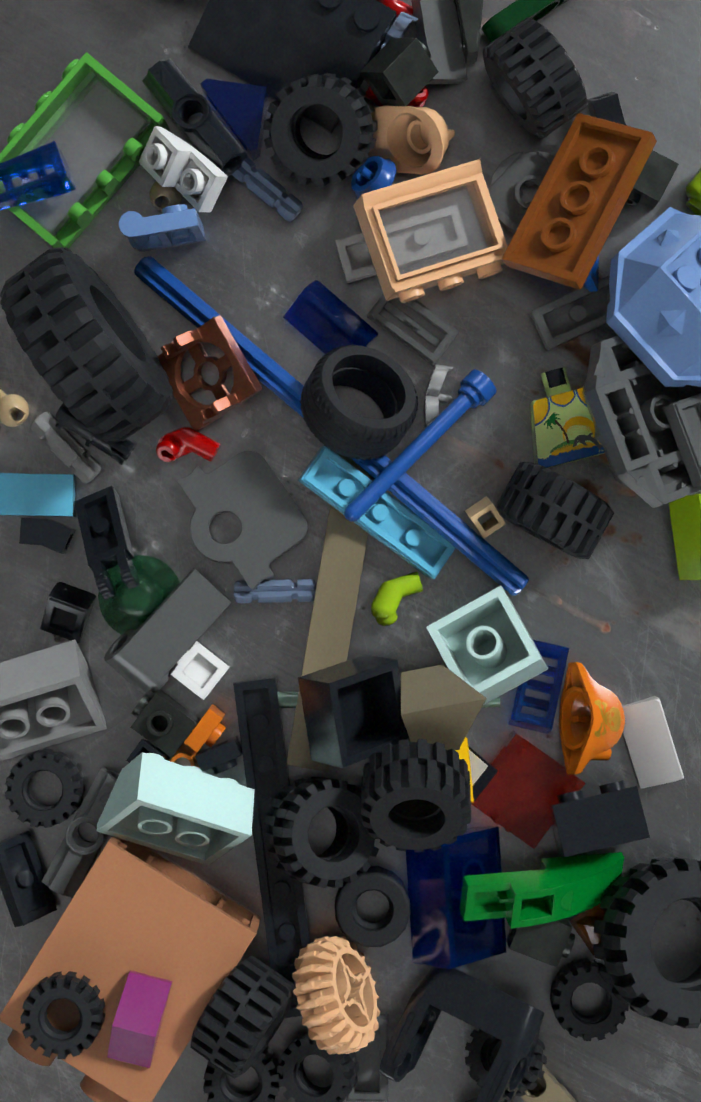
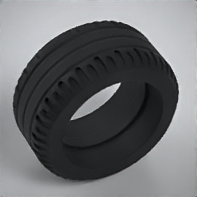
M346 345L330 350L319 359L303 386L300 403L302 415L304 416L303 419L307 427L310 428L309 430L324 446L345 457L370 460L388 454L400 443L416 418L418 395L411 378L394 359L381 351L367 346ZM334 386H349L364 392L379 406L384 419H371L355 413L341 401Z

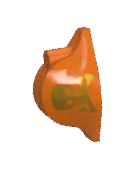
M570 662L568 663L560 702L559 732L566 773L580 774L590 760L608 761L611 758V748L619 741L624 730L625 715L620 700L612 691L593 680L582 663Z

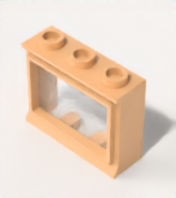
M480 159L361 194L353 205L386 301L399 297L401 303L410 302L424 296V289L438 285L440 291H444L463 284V277L477 273L478 278L483 279L503 271L501 265L504 261L502 257L508 246L482 173Z

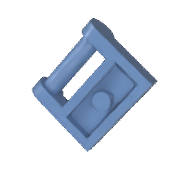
M186 204L164 207L162 214L142 217L135 211H128L119 220L120 231L128 238L131 246L139 252L206 241L203 223L196 209H188Z

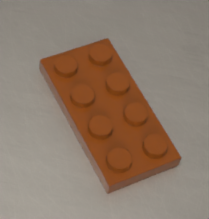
M582 113L577 114L502 257L506 266L581 290L657 142L653 132Z

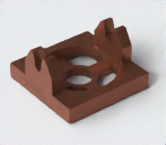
M221 315L213 317L197 329L187 331L173 338L174 342L160 347L163 353L157 356L160 360L159 362L167 373L175 399L195 431L202 430L263 390ZM201 342L211 343L219 347L225 355L221 358L208 356ZM188 350L196 364L194 376L184 382L181 378V363L184 354ZM205 362H212L218 368L219 379L215 385L206 383L202 377L201 369ZM232 367L233 387L229 394L224 383L227 378V370ZM203 388L204 390L212 391L217 401L210 405H203L194 400L191 394Z

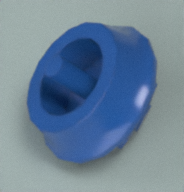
M372 156L355 171L351 187L356 194L357 200L361 194L392 185L397 170L395 163L391 159Z

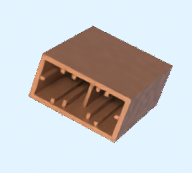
M112 837L107 842L0 1014V1021L13 1029L7 1038L9 1045L18 1054L35 1064L50 1066L58 1054L52 1053L50 1058L43 1055L45 1051L39 1046L35 1051L30 1046L33 1042L31 1037L25 1039L22 1031L26 1026L25 1023L21 1024V1015L24 1012L22 1007L33 988L46 976L50 978L54 973L61 971L62 975H67L69 971L77 972V978L82 979L83 976L91 979L88 984L92 988L95 985L99 988L100 993L98 997L99 999L104 998L105 1002L103 1009L105 1019L97 1037L87 1050L84 1048L75 1057L72 1054H68L66 1059L62 1060L85 1074L80 1082V1087L94 1102H152L191 1040L194 1028L205 1007L225 978L237 966L257 934L261 916L154 849ZM130 970L172 981L150 1068L107 1057L112 1024ZM57 999L49 1004L47 1018L54 1028L67 1031L79 1024L80 1013L78 1007L72 1001Z

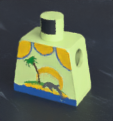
M565 367L541 373L547 397L534 400L529 404L534 463L548 469L605 454L602 444L594 438L595 426L582 394L583 388L571 391Z

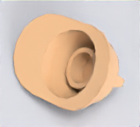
M391 105L374 108L375 111L371 113L373 121L377 120L378 130L373 132V138L376 139L374 148L368 153L370 157L380 156L384 159H391L396 165V173L430 174L440 166L443 155L449 146V141L455 136V130L448 129L443 117L436 110L428 107Z

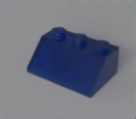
M499 827L467 828L463 835L457 836V841L450 845L442 844L441 849L434 851L432 849H424V852H414V850L407 849L406 864L408 896L410 899L413 963L452 969L506 953L505 918L464 921L460 913L464 876L502 873Z

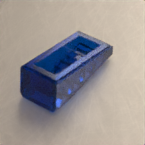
M55 141L0 163V181H3L6 192L0 194V210L60 196L76 190L67 160ZM54 168L55 172L48 174L47 169ZM37 172L38 179L32 181L30 174ZM20 177L22 185L15 188L12 178Z
M533 640L542 657L557 660L556 668L547 666L548 670L540 674L553 677L552 684L530 679L517 686L508 724L549 734L554 723L569 648ZM526 689L549 694L548 701L525 696ZM522 706L545 711L544 718L521 713Z

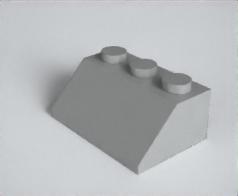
M76 640L0 662V762L107 729L89 666Z

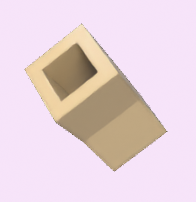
M487 496L464 511L483 538H486L506 524ZM490 512L493 517L480 524L478 518Z

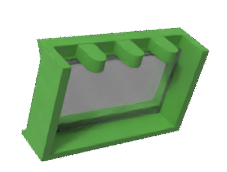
M87 52L80 60L75 59L69 63L62 74L63 80L53 92L47 91L40 97L35 105V113L25 124L20 123L12 130L7 139V146L0 153V203L52 248H70L140 166V157L154 126L170 130L164 117Z

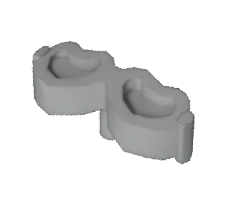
M439 364L434 366L424 399V428L439 415V402L448 404L452 402L451 395L440 394L448 371H451L453 367Z

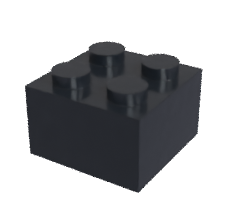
M363 655L298 677L311 760L344 768L370 758L374 752H382V747L387 744L395 746L399 744L400 740L406 739L410 742L401 716V681L398 661L396 659Z

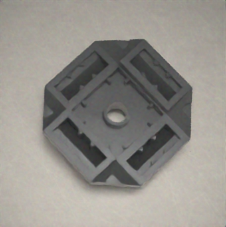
M615 336L591 346L588 374L582 394L595 426L594 438L602 444L615 481L633 490L652 508H656L701 490V486L693 488L663 409L667 405L700 394L701 387L691 385L665 387L619 336Z

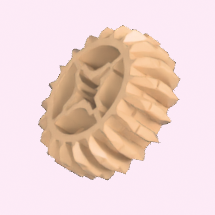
M326 936L315 939L313 943H309L307 947L300 949L299 957L295 959L294 964L297 971L292 973V978L296 983V989L293 990V993L297 996L298 1001L296 1009H299L302 1015L301 1024L307 1026L310 1040H316L317 1047L320 1050H326L329 1055L350 1054L359 1051L360 1048L367 1047L369 1042L374 1041L375 1031L379 1028L377 1017L380 1016V1010L377 1007L379 996L376 994L374 986L376 981L372 979L370 974L371 967L366 965L363 952H358L356 944L349 942L345 936H333L330 938Z

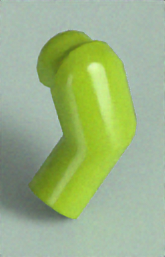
M418 572L385 581L380 585L371 604V614L379 625L390 626L395 623L398 618L396 611L401 599L423 591Z

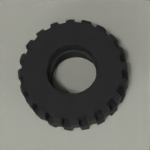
M50 248L5 281L0 293L2 298L0 303L5 311L6 320L17 337L18 343L56 397L65 404L70 413L77 420H80L90 432L97 434L104 441H125L168 410L174 397L172 395L173 389L155 351L151 348L141 329L138 328L129 312L119 302L112 290L79 255L74 254L69 248Z

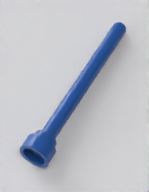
M473 369L460 382L459 395L345 508L344 516L348 521L355 522L359 520L470 407L484 406L497 393L494 383L487 375L477 369Z

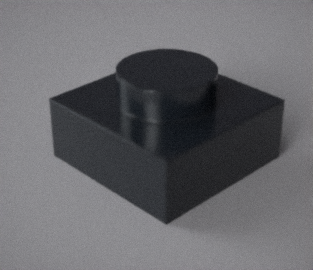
M235 736L212 746V748L209 747L199 751L195 758L202 772L212 768L214 774H218L238 765L235 758L242 755L241 743L238 736Z

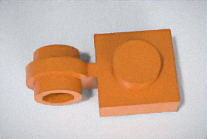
M212 704L169 761L176 763L178 758L183 757L189 760L191 766L200 769L195 756L204 743L212 748L224 732L226 727L220 722L226 713Z

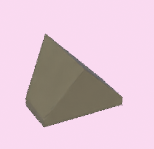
M443 664L401 672V716L410 741L417 742L418 739H427V743L430 744L435 742L445 744L446 750H459L487 698Z

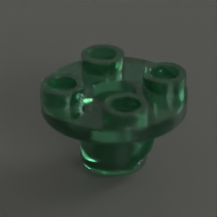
M146 555L134 556V559L131 560L137 571L139 586L132 589L127 588L126 584L122 581L118 565L108 570L114 585L115 596L104 600L99 592L98 601L102 616L117 633L122 635L129 629L136 631L180 583L177 573L162 560Z

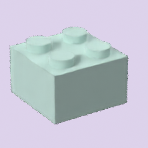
M502 586L493 589L426 627L448 669L487 699L484 704L548 670L545 661Z

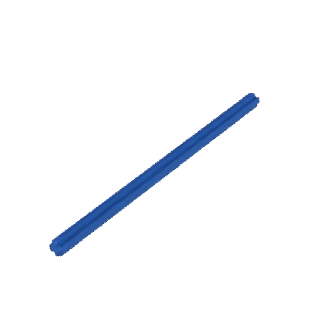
M144 257L134 269L135 275L197 328L213 317L220 316L219 313L153 257ZM223 318L257 379L301 417H304L300 403L303 385ZM386 455L370 460L351 458L374 479L392 462ZM406 472L388 490L496 583L502 586L509 594L516 596L527 585L529 578L525 573Z

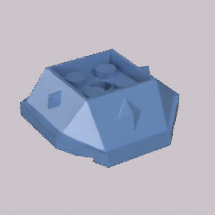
M669 207L611 259L609 277L610 302L607 305L606 323L665 387H684L685 385L701 387V216L688 215Z

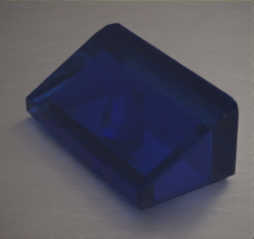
M318 280L313 281L304 288L283 316L325 354L336 347L346 345L369 347L378 336V332Z

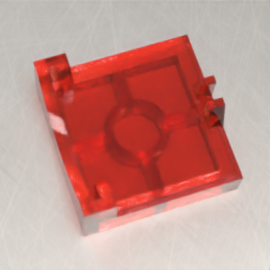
M513 730L490 762L498 770L497 774L472 805L490 817L494 823L501 825L505 831L512 833L535 849L552 825L549 806L559 804L557 795L581 790L585 782L576 774H567L566 767Z

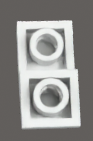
M154 126L139 160L143 168L162 187H175L198 212L212 211L228 178L223 171L202 153L160 126Z

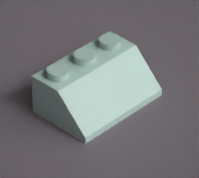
M142 752L122 768L99 818L96 831L201 864L210 865L252 836L255 789L240 785L234 779L218 778L203 773L201 769L195 766H182L167 761L159 754Z

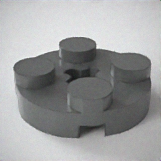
M541 151L537 153L518 152L507 157L495 170L491 179L489 194L500 225L509 232L515 234L531 201L528 203L522 201L523 192L520 189L521 186L524 184L529 188L535 184L540 186L555 156Z

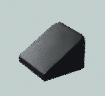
M57 582L48 596L40 629L71 641L76 640L77 643H80L94 606L96 595L66 583Z

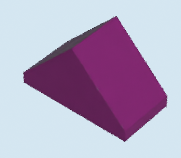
M130 970L112 1024L108 1058L150 1068L172 981Z

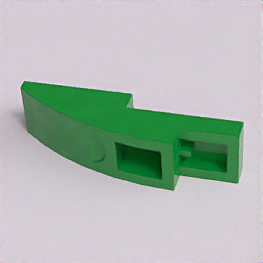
M622 852L542 858L540 870L464 876L460 913L464 921L506 918L510 929L545 924L577 915L599 905L604 895L612 897L616 893L612 888V884L622 875L624 855Z

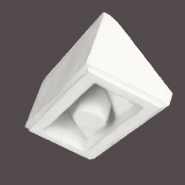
M652 696L623 705L625 715L623 737L639 788L642 789L684 779L660 699Z

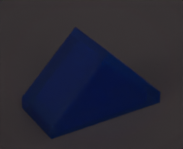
M206 79L200 83L205 97L254 161L260 157L264 134V120H266L269 99L267 87Z

